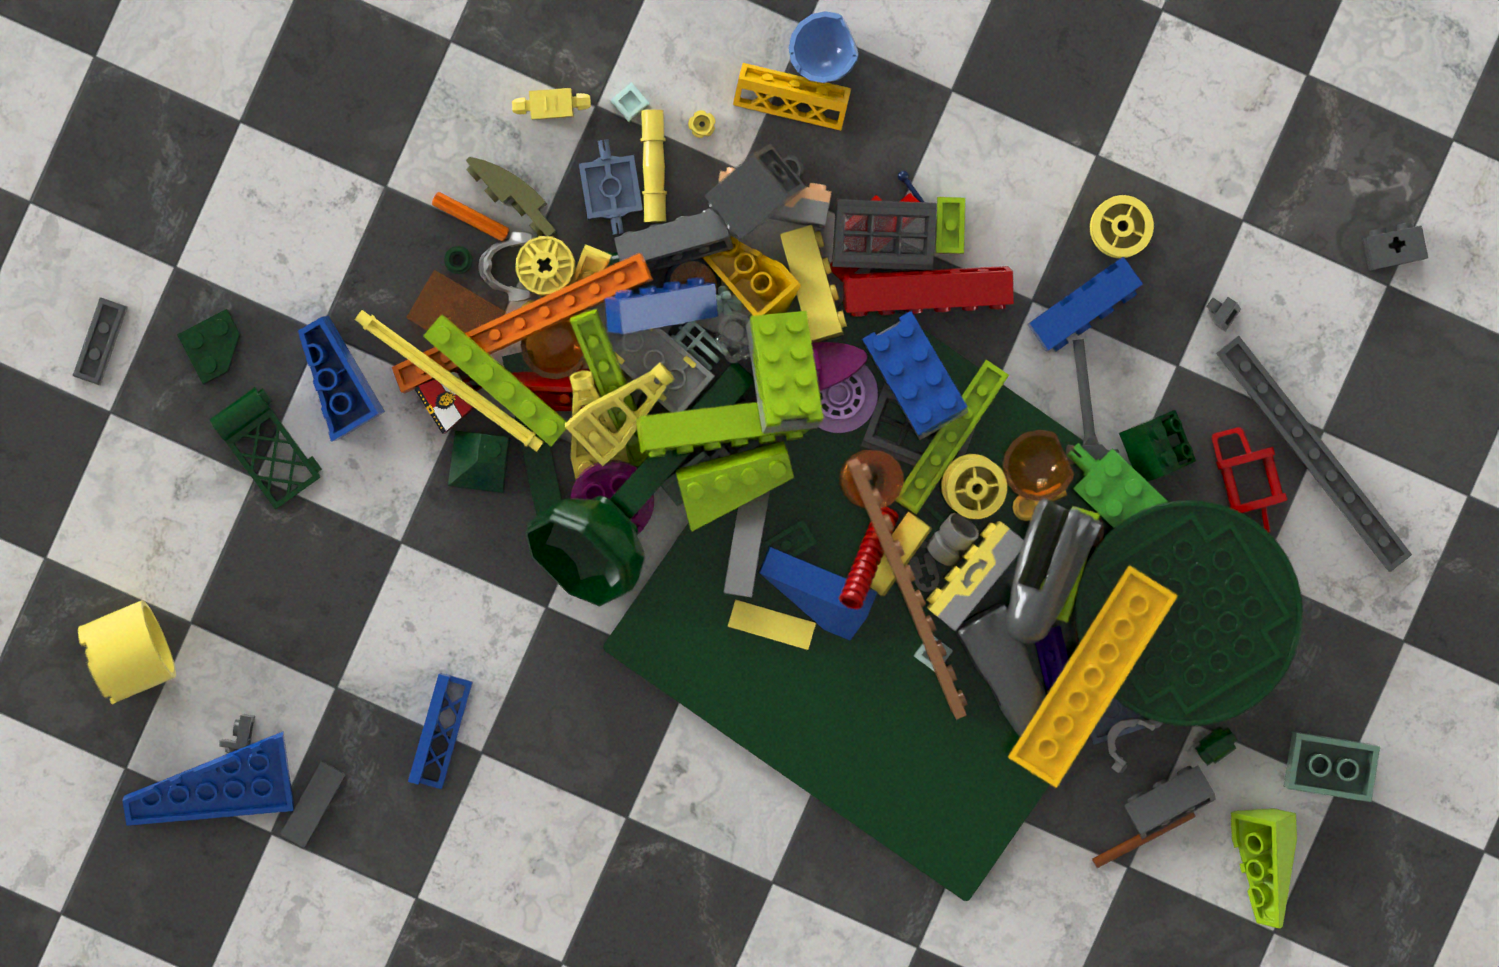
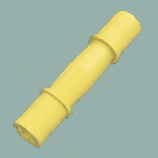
M657 109L642 110L641 142H643L645 190L642 191L644 223H665L667 191H664L665 161L663 142L666 141V138H664V111Z

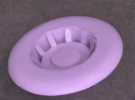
M866 365L852 375L857 383L853 384L849 377L819 392L822 393L823 397L821 405L825 403L829 407L827 412L822 408L823 420L818 426L819 428L833 433H845L859 428L871 417L878 400V388L872 372ZM860 387L861 395L856 394L855 388ZM855 399L860 400L857 407L853 405ZM850 408L852 412L845 415L844 410ZM833 410H838L840 416H835L831 413Z

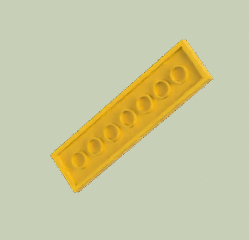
M1128 566L1008 758L1057 788L1177 598V595L1131 566Z

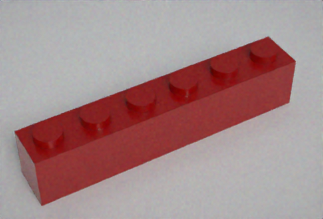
M1009 266L843 274V307L847 313L851 312V316H866L870 311H878L880 315L895 314V310H906L907 313L911 311L913 314L922 313L923 309L934 308L935 312H949L951 307H962V310L965 311L978 310V306H989L990 309H1005L1006 305L1014 304L1013 270Z

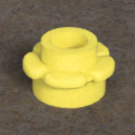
M700 110L695 112L694 116L689 119L688 127L692 130V134L695 137H708L715 131L714 124L716 121L711 113L707 114L705 111ZM700 122H704L705 126L701 127L699 125Z

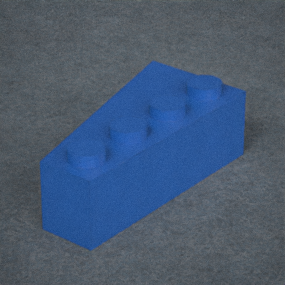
M1122 257L1027 325L1046 351L1053 348L1057 352L1069 343L1066 338L1076 332L1078 336L1092 327L1089 323L1097 316L1102 320L1114 311L1112 306L1121 300L1124 304L1136 296L1135 290L1143 285V283L1126 259Z
M322 316L298 330L306 360L314 379V387L318 392L323 417L327 422L331 442L341 439L385 412L329 316Z

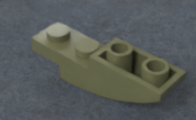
M473 157L466 159V162L470 165L466 170L476 182L482 179L488 187L484 191L495 203L500 200L505 204L513 198L515 201L511 205L521 216L527 214L533 222L529 226L538 236L545 234V236L552 237L557 233L540 213V210L547 205L546 201L526 182L493 163Z

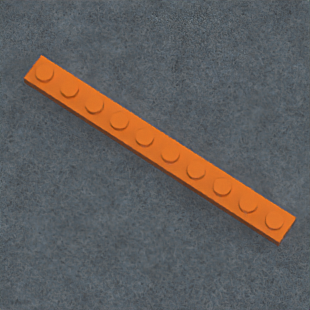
M638 253L465 334L490 355L604 303L605 298L615 296L616 291L632 290L653 279L643 254ZM436 347L423 352L450 373L460 369ZM409 360L391 367L400 391L404 394L414 390L419 385L434 380L433 377Z

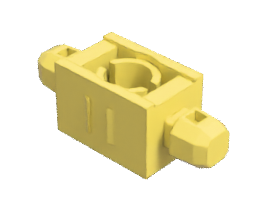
M571 88L529 91V100H526L525 97L514 99L512 101V110L516 114H527V111H530L532 120L574 117L573 108H578V111L591 107V99L588 94H576L577 96L572 97Z

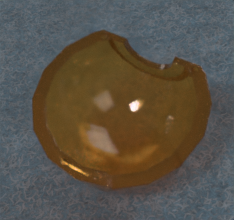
M570 318L521 340L520 346L524 361L530 370L544 378L561 379L569 377L582 369L586 363L570 323Z
M1044 430L1026 432L1015 439L1005 453L1003 471L1006 481L1016 494L1027 500L1053 499L1067 489L1074 477L1073 470L1054 432Z

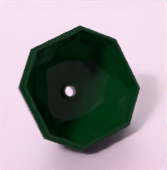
M597 496L592 500L564 499L539 514L526 525L525 535L531 557L569 595L600 607L632 591L639 580L645 555L637 537L638 529L606 497Z

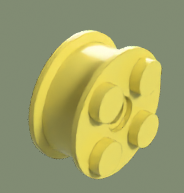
M1127 195L1114 196L1104 201L1094 211L1090 221V235L1093 243L1102 253L1113 258H1128L1142 251L1150 242L1154 230L1153 217L1148 207L1139 199ZM1119 222H1123L1126 225L1125 231L1118 229Z
M966 454L953 460L942 476L941 491L946 503L958 514L969 519H982L994 514L1002 506L1007 494V481L1000 467L990 459L979 454ZM977 484V487L972 490L973 485Z

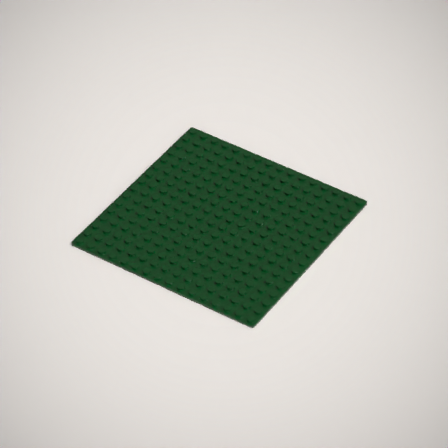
M842 301L837 311L843 310L847 327L842 328L844 335L821 342L843 343L864 350L868 356L865 365L872 372L876 380L879 399L886 382L864 346L862 339L873 332L877 335L900 321L899 318L903 315L895 310V314L880 315L878 311H870L866 316H851V312L847 313L844 309ZM921 328L962 396L980 368ZM851 376L849 380L853 384L857 383L855 378ZM1002 385L977 423L966 454H979L990 459L1000 467L1007 481V494L1002 506L994 514L986 518L969 519L976 526L979 537L973 543L976 546L983 539L980 536L983 529L990 522L995 524L997 521L1002 522L1024 540L1030 521H1023L1017 518L1012 508L1014 500L1021 494L1028 493L1037 497L1060 486H1064L1067 496L1054 501L1055 504L1069 511L1073 506L1098 513L1073 489L1084 478V472L1076 464H1066V446L1068 444L1076 446L1078 443L1083 445V440L1004 385ZM860 387L855 388L856 394L861 395ZM819 393L820 400H823L822 393ZM855 399L853 405L857 407L860 400ZM888 401L883 416L905 423L906 416L901 407ZM825 403L822 404V408L827 412L829 407ZM850 408L844 410L845 415L852 412ZM833 410L831 413L832 415L840 416L838 410ZM871 417L859 428L845 433L828 432L818 427L803 434L801 439L787 440L786 436H784L781 440L784 441L794 478L770 490L762 543L803 519L817 544L795 557L848 579V574L857 557V552L860 550V545L863 543L862 540L866 536L865 533L871 519L846 462L857 458L861 465L867 464L873 478L868 482L872 490H878L883 501V505L880 506L889 507L898 514L899 518L893 532L901 523L903 517L888 501L899 491L915 466L861 446ZM881 421L876 435L897 443L902 428ZM908 431L903 445L924 453L929 438L925 437L919 440L915 433ZM759 439L749 440V445L741 446L737 453L756 448L759 445ZM941 477L926 501L946 520L950 514L957 512L946 503L942 495ZM977 484L973 485L972 490L977 487ZM897 503L906 513L911 512ZM924 506L921 507L920 511L936 525L939 521ZM738 508L692 532L688 523L604 643V651L963 901H969L1050 784L1008 758L1020 736L1015 732L1000 710L990 686L972 664L956 632L926 608L930 604L926 599L933 590L929 592L922 591L916 587L914 581L911 582L914 591L920 590L926 605L921 607L924 615H930L934 622L936 631L932 632L933 636L953 650L945 661V665L951 664L957 677L953 684L956 691L962 690L968 704L964 706L966 716L957 720L951 712L935 672L914 657V654L923 643L897 581L894 582L885 596L876 594L866 620L851 640L830 633L816 623L809 649L806 650L728 627L735 599L815 622L763 576L755 580L752 598L724 593ZM1100 515L1104 526V539L1114 528ZM1093 546L1090 549L1087 562L1095 550ZM919 547L914 556L918 557L920 565L925 563L923 554L927 553L926 548ZM1019 554L962 623L996 604L1005 605L1009 608ZM961 557L955 566L959 568L965 559ZM935 559L939 574L937 588L941 590L948 582L944 577L953 566L944 565ZM922 567L923 577L919 578V583H924L926 587H930L931 581L935 580V577L928 574L926 567ZM1048 568L1044 578L1048 576L1050 568ZM1074 606L1069 623L1056 619L1052 626H1061L1068 659L1071 658L1078 647L1074 641ZM1025 644L1033 671L1047 694L1036 644Z

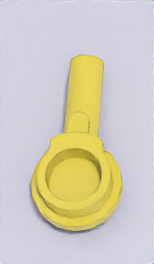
M1060 486L1037 497L1028 493L1021 494L1013 502V513L1020 520L1030 521L1034 509L1040 500L1045 498L1054 502L1067 496L1064 486Z

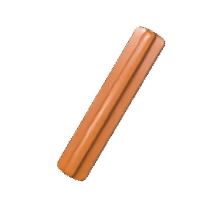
M437 192L432 200L433 206L500 241H504L510 230L508 227L441 192Z

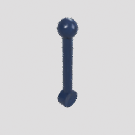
M906 171L899 172L898 179L906 184L919 202H924L908 179V173Z

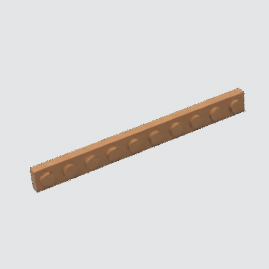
M857 458L850 460L846 463L951 712L957 720L966 716L964 706L968 704L961 689L956 691L953 684L957 680L951 664L945 665L942 658L947 655L941 640L935 641L932 634L933 631H936L934 622L930 615H924L921 608L926 605L920 590L914 591L911 584L915 580L909 564L903 565L900 558L905 555L898 539L893 541L889 532L894 530L888 514L882 515L879 508L880 505H883L881 496L877 489H871L868 482L873 479L866 463L861 465Z

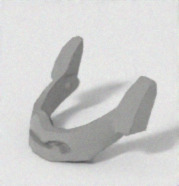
M511 232L508 241L493 244L479 259L478 268L481 278L492 289L506 292L509 301H528L531 299V292L518 289V287H507L494 279L491 274V258L504 247L510 246L513 248L519 246L520 243H527L533 238L531 233Z
M1127 718L1115 723L1107 737L1109 754L1115 760L1111 768L1118 773H1123L1127 768V762L1115 751L1117 749L1115 739L1124 728L1135 727L1137 724H1140L1153 731L1163 723L1139 718Z

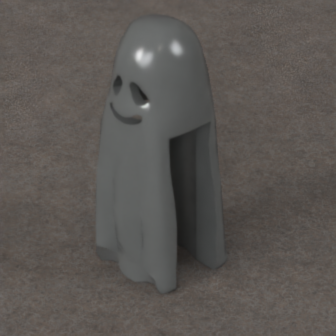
M1043 498L1037 503L1020 550L1012 584L1011 601L1006 617L1008 633L1016 641L1031 644L1042 640L1048 634L1067 601L1092 544L1102 527L1100 521L1075 508H1071L1069 511L1049 499ZM1050 564H1051V567H1050V570H1049L1047 579H1046V581H1045V584H1044V586H1043V589H1042V591H1039V588H1040V586H1041V584H1042V581H1043V579H1044V577H1045V574H1046V572H1047V570H1048V568H1049V566H1050Z
M996 604L974 615L968 621L961 623L954 631L972 664L990 686L1000 710L1015 732L1021 737L1047 694L1033 671L1025 644L1016 641L1008 633L1006 625L1008 608L1005 605Z

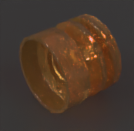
M861 450L852 454L843 463L839 473V485L843 495L852 504L865 508L846 463L857 458L861 465L866 463L871 474L875 475L872 479L874 484L870 486L872 490L877 489L881 496L883 505H880L879 508L881 509L892 504L899 496L903 487V472L899 463L891 455L878 450Z

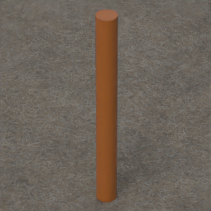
M1193 812L1143 840L1138 834L1092 858V861L1096 868H1099L1196 816Z

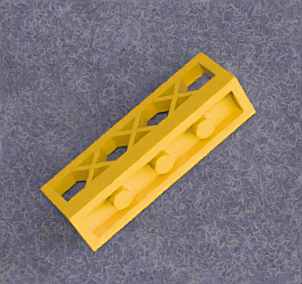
M743 63L733 105L841 131L851 88L831 83L810 81L805 77ZM742 89L754 91L758 97L753 100L742 98ZM773 96L780 97L785 104L775 106L768 99ZM805 103L812 110L807 113L801 112L795 105ZM827 109L839 111L838 120L826 118L823 111Z

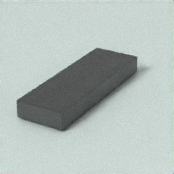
M101 297L99 298L73 373L74 377L101 385L128 308L127 306Z
M321 761L280 835L305 848L346 774Z

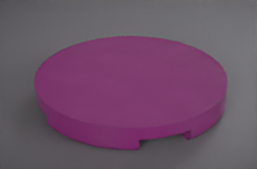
M609 460L604 466L599 462L594 463L586 468L576 479L572 488L571 499L592 500L597 496H603L610 500L636 471L637 467L621 460ZM654 494L630 519L637 527L638 534L644 529L652 516Z

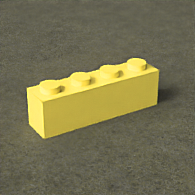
M813 225L781 233L780 237L790 272L801 284L797 297L801 311L807 312L811 343L844 335L842 328L847 327L843 310L837 311L835 301L840 299L836 285H830L827 274L832 273L828 257L823 258L820 248L825 246L821 231L815 232Z

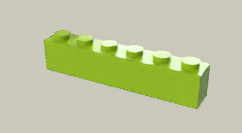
M758 402L640 416L636 420L641 454L649 453V457L664 456L666 451L676 450L677 454L690 453L694 451L693 447L704 446L705 451L720 449L721 444L731 443L732 447L749 445V440L759 439V444L775 442V437L786 436L787 440H797L803 438V434L811 430L804 429L762 434Z

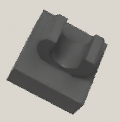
M1212 297L1206 306L1215 315L1212 321L1225 332L1241 311L1238 303L1227 297L1223 304Z

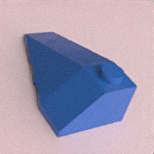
M769 547L759 571L765 579L813 619L822 629L847 640L852 639L866 620L877 594V591L870 588L868 594H866L865 601H863L862 608L850 609L839 601L846 578Z

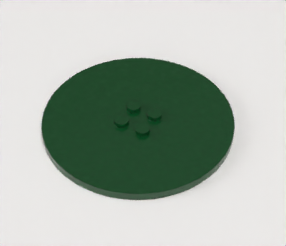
M1193 500L1172 501L1146 508L1128 517L1109 532L1096 547L1082 574L1076 598L1075 617L1079 642L1085 636L1128 566H1131L1177 595L1172 606L1115 694L1114 698L1122 705L1143 717L1175 726L1210 725L1226 721L1248 711L1269 695L1282 680L1294 659L1301 637L1303 625L1302 595L1294 568L1286 553L1271 534L1256 521L1232 508L1216 503Z

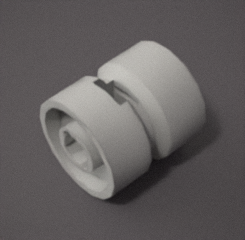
M952 513L940 526V530L936 531L928 540L927 548L929 553L938 562L947 566H953L963 556L965 550H968L977 540L979 533L971 520L958 513Z

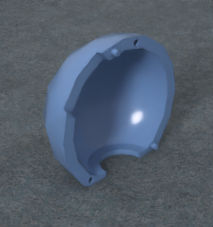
M824 11L811 14L797 25L791 35L789 43L791 63L799 74L810 81L821 83L838 81L850 73L858 61L859 53L846 21L838 13Z

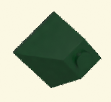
M455 431L448 486L504 493L511 438Z

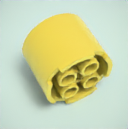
M144 600L78 628L80 644L82 646L87 645L88 647L85 649L89 661L87 664L103 696L105 698L111 696L110 701L112 704L176 677L175 664L166 638L155 615Z

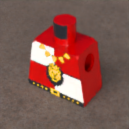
M458 371L451 372V374L476 392L482 389L470 376L463 380ZM436 379L414 388L442 434L451 430L474 409L473 406Z

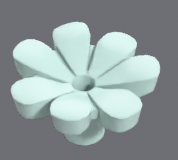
M728 286L718 287V295H716L718 314L723 311L724 316L730 317L733 315V310L742 309V302L735 295H731Z

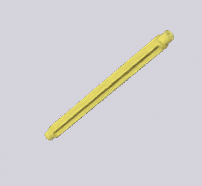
M363 310L357 315L355 320L363 326L364 330H368L524 443V446H529L537 452L543 445L544 441L538 438L535 432H531L378 321L374 315L370 316Z

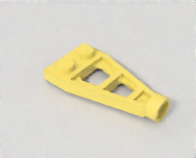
M660 362L648 373L584 406L565 423V428L604 466L625 447L637 430L636 420L640 416H647L666 389V386L675 378ZM655 377L660 381L659 384L654 382ZM641 389L647 395V399L638 410L632 411L623 400L633 391ZM619 407L626 414V421L619 431L612 433L601 423L599 416L610 408Z
M579 371L570 376L573 389L572 417L580 411L581 406L601 398L594 385L592 372ZM608 411L601 413L599 419L610 432H617ZM571 434L570 456L575 479H577L586 468L598 461ZM626 447L611 460H621L629 463Z

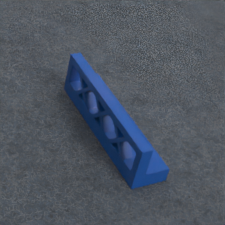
M444 673L438 674L408 782L418 785L421 783L439 789L443 788L472 687V681ZM450 682L465 686L462 698L453 703L447 694ZM445 698H446V700L448 701L449 705H447V706H445L444 708H442V707H443V704H444V700H445ZM461 702L457 712L454 705ZM451 707L456 716V721L454 725L444 729L439 720L440 714ZM438 725L441 729V732L435 735L436 728ZM453 729L451 738H449L447 731ZM443 734L449 744L448 749L437 756L432 748L433 739ZM431 752L434 758L427 761L429 753ZM445 756L444 763L442 766L439 758ZM436 761L441 770L438 781L423 777L425 767Z

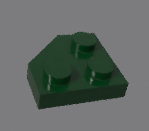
M228 309L177 334L202 384H206L229 372L234 351L241 334Z

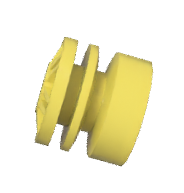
M539 236L529 240L521 247L516 258V273L520 282L530 292L541 297L569 286L576 269V262L571 250L562 241L551 236ZM550 259L552 270L550 272L547 270L543 271V273L539 272L541 267L538 263L541 260L546 262Z

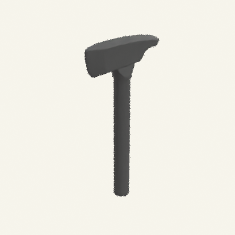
M1084 339L1073 340L1084 430L1083 445L1081 446L1095 460H1100L1110 450L1099 444L1095 435ZM1068 444L1066 446L1065 459L1067 465L1075 464L1069 457L1066 456L1071 450L1079 458L1081 457L1073 449L1075 445Z

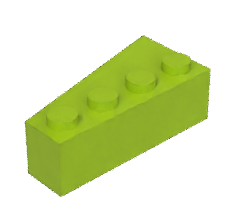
M784 441L675 469L691 532L794 478Z

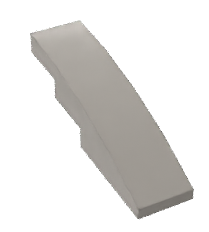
M770 491L738 507L724 593L752 598Z

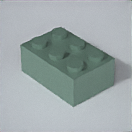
M1292 731L1283 786L1292 790L1372 802L1380 746Z

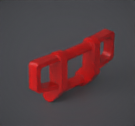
M1242 427L1214 433L1212 435V442L1217 457L1216 466L1218 470H1221L1230 503L1229 508L1240 513L1261 508L1264 529L1270 533L1267 506L1287 501L1286 492L1283 493L1273 458V455H1275L1274 447L1252 452ZM1237 433L1247 454L1223 460L1219 438ZM1262 459L1272 496L1241 504L1231 467Z

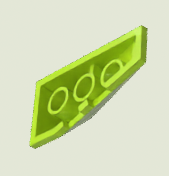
M1274 808L1232 811V842L1234 848L1238 847L1243 863L1239 865L1241 872H1245L1250 888L1247 892L1256 922L1280 929L1283 927L1297 843L1296 813Z

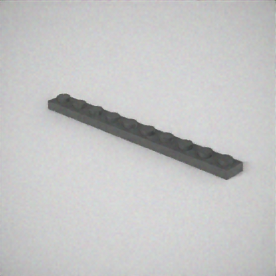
M1237 336L1216 353L1217 356L1388 572H1391L1412 555L1411 552L1241 337Z

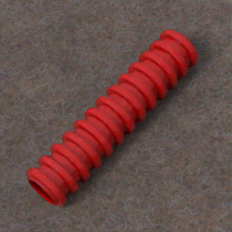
M879 506L882 515L888 514L895 528L899 518L898 514L889 507ZM872 522L869 523L865 533L866 536L862 540L863 543L860 545V550L857 552V557L839 596V601L850 609L862 608L863 601H865L866 594H868L869 587L875 577V572H877L878 565L884 555V550Z

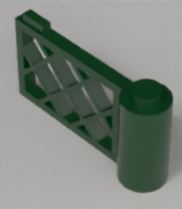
M254 387L209 420L276 510L321 478L318 472L322 468L313 456L310 458L306 457L269 405L273 401L263 388L258 390ZM268 418H271L277 426L275 438L259 435L261 423ZM257 427L256 435L247 434ZM280 432L282 433V435L285 437L286 440H284V439H279V433H280ZM242 437L255 438L253 454L241 453L235 442ZM258 439L274 441L272 457L256 455ZM278 442L291 445L293 448L292 460L276 458ZM296 454L299 456L302 462L295 461ZM245 457L252 458L251 465ZM255 458L272 461L269 477L257 475L254 470ZM275 462L291 464L289 480L273 477ZM294 465L306 466L312 477L305 482L292 481ZM261 479L269 480L268 487H266ZM272 481L288 483L287 494L279 501L270 492ZM291 484L299 485L291 491Z

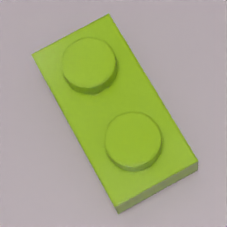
M937 197L936 253L964 254L965 198Z

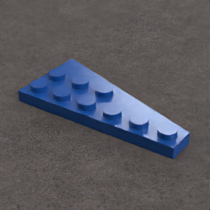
M284 731L125 795L123 797L126 826L293 811L294 801Z

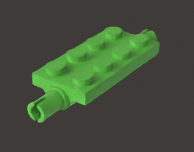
M1080 443L1076 444L1073 448L1081 456L1080 458L1072 450L1066 455L1084 472V478L1073 489L1113 528L1141 510L1168 502L1113 448L1101 460H1095Z

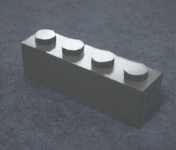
M711 208L690 217L681 216L672 222L653 224L647 229L637 232L628 231L614 238L620 262L641 253L649 272L734 249L726 221Z

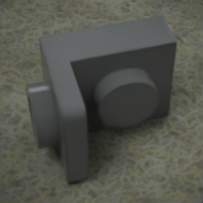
M248 714L240 715V720L236 719L233 727V736H237L236 741L221 739L219 746L226 747L225 752L231 753L250 745L255 716Z

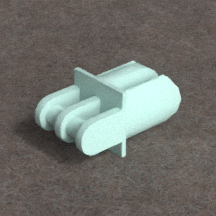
M695 321L687 322L683 327L680 325V331L675 336L671 335L674 341L708 371L713 367L702 356L697 354L693 348L695 346L700 348L715 363H718L720 358L700 341L703 337L723 355L728 352ZM694 327L701 331L696 338L689 333ZM686 336L693 341L688 347L681 342Z

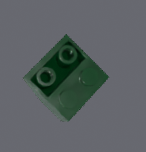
M1176 410L1119 433L1132 467L1147 482L1165 476L1196 461L1193 449L1188 442Z

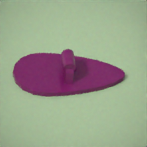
M832 342L812 343L819 392L848 379L858 372L868 360L864 350L852 345Z

